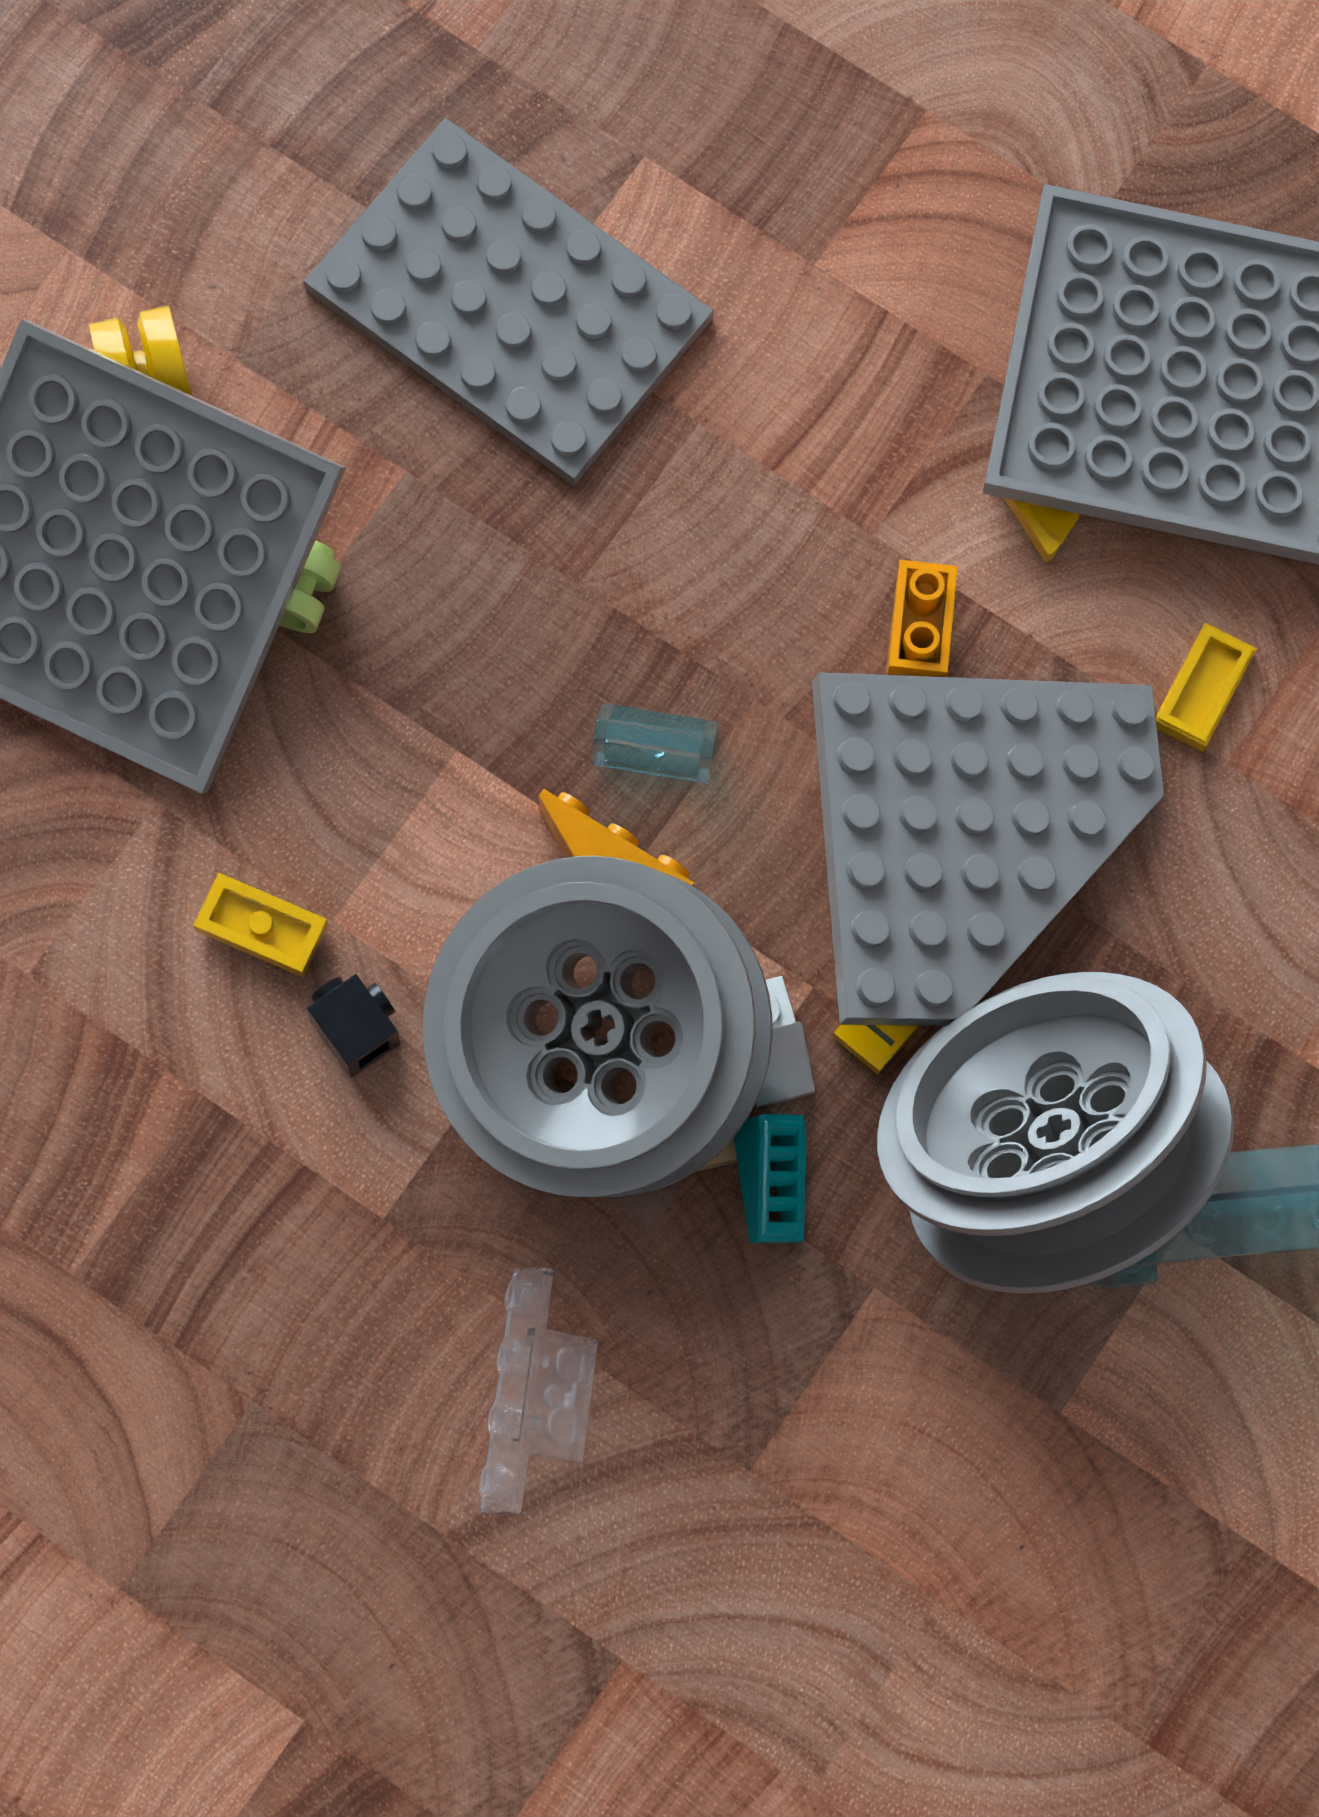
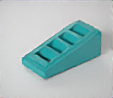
M763 1114L749 1118L734 1137L749 1243L794 1244L804 1241L806 1127L804 1115ZM770 1162H773L774 1171H770ZM770 1187L777 1188L778 1197H769ZM769 1212H780L782 1222H769Z

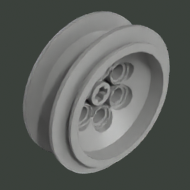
M573 856L532 866L507 878L476 901L449 934L437 957L430 975L423 1011V1047L430 1081L441 1108L463 1141L480 1158L511 1179L537 1190L573 1197H624L643 1194L671 1185L702 1168L726 1147L749 1117L765 1082L773 1039L772 1010L764 973L754 950L732 918L707 895L676 877L640 863L604 856ZM590 956L596 963V978L591 985L581 989L574 980V969L579 960ZM649 966L655 975V987L650 995L639 999L633 993L631 986L632 978L640 968ZM551 1002L558 1012V1023L551 1033L544 1036L536 1026V1015L543 1005ZM602 1018L614 1020L615 1028L607 1032L608 1040L595 1037V1030L603 1026ZM668 1023L675 1032L676 1042L673 1049L667 1055L660 1057L652 1048L651 1037L659 1025ZM569 1059L577 1067L578 1079L575 1086L570 1091L564 1093L556 1084L555 1073L558 1066L563 1061ZM628 1070L635 1077L637 1088L632 1099L622 1104L613 1093V1083L619 1073Z
M1106 972L1067 973L1026 982L995 994L979 1002L974 1008L936 1032L913 1055L892 1085L879 1119L877 1152L886 1181L896 1197L910 1210L912 1224L919 1240L940 1267L969 1284L988 1290L1022 1294L1046 1293L1070 1289L1111 1276L1152 1254L1180 1232L1202 1209L1223 1176L1233 1145L1234 1116L1231 1101L1223 1082L1214 1068L1206 1061L1205 1048L1199 1030L1191 1015L1178 1000L1158 986L1131 976Z

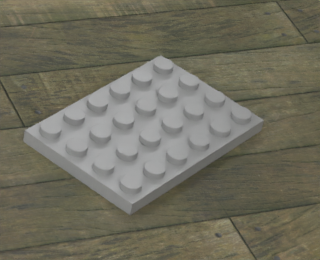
M444 118L304 280L306 292L573 487L713 320L714 312L712 308L447 118Z

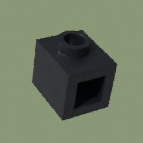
M354 974L346 981H343L341 977H337L325 983L312 995L311 999L314 1003L306 1007L310 1022L351 1078L400 1045L398 1031L388 1018L395 1013L390 1001L376 983L366 988L357 974Z

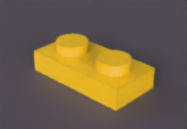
M218 872L193 927L198 933L304 978L329 924L328 920L324 917Z

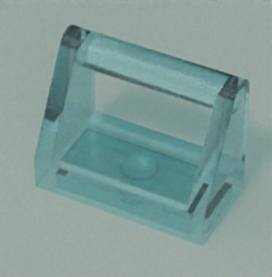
M603 703L594 731L593 765L709 784L719 722Z

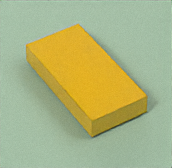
M1204 623L1156 715L1157 729L1204 752L1257 648Z

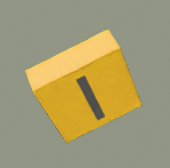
M840 1025L833 1033L832 1038L879 1075L916 1032L918 1026Z

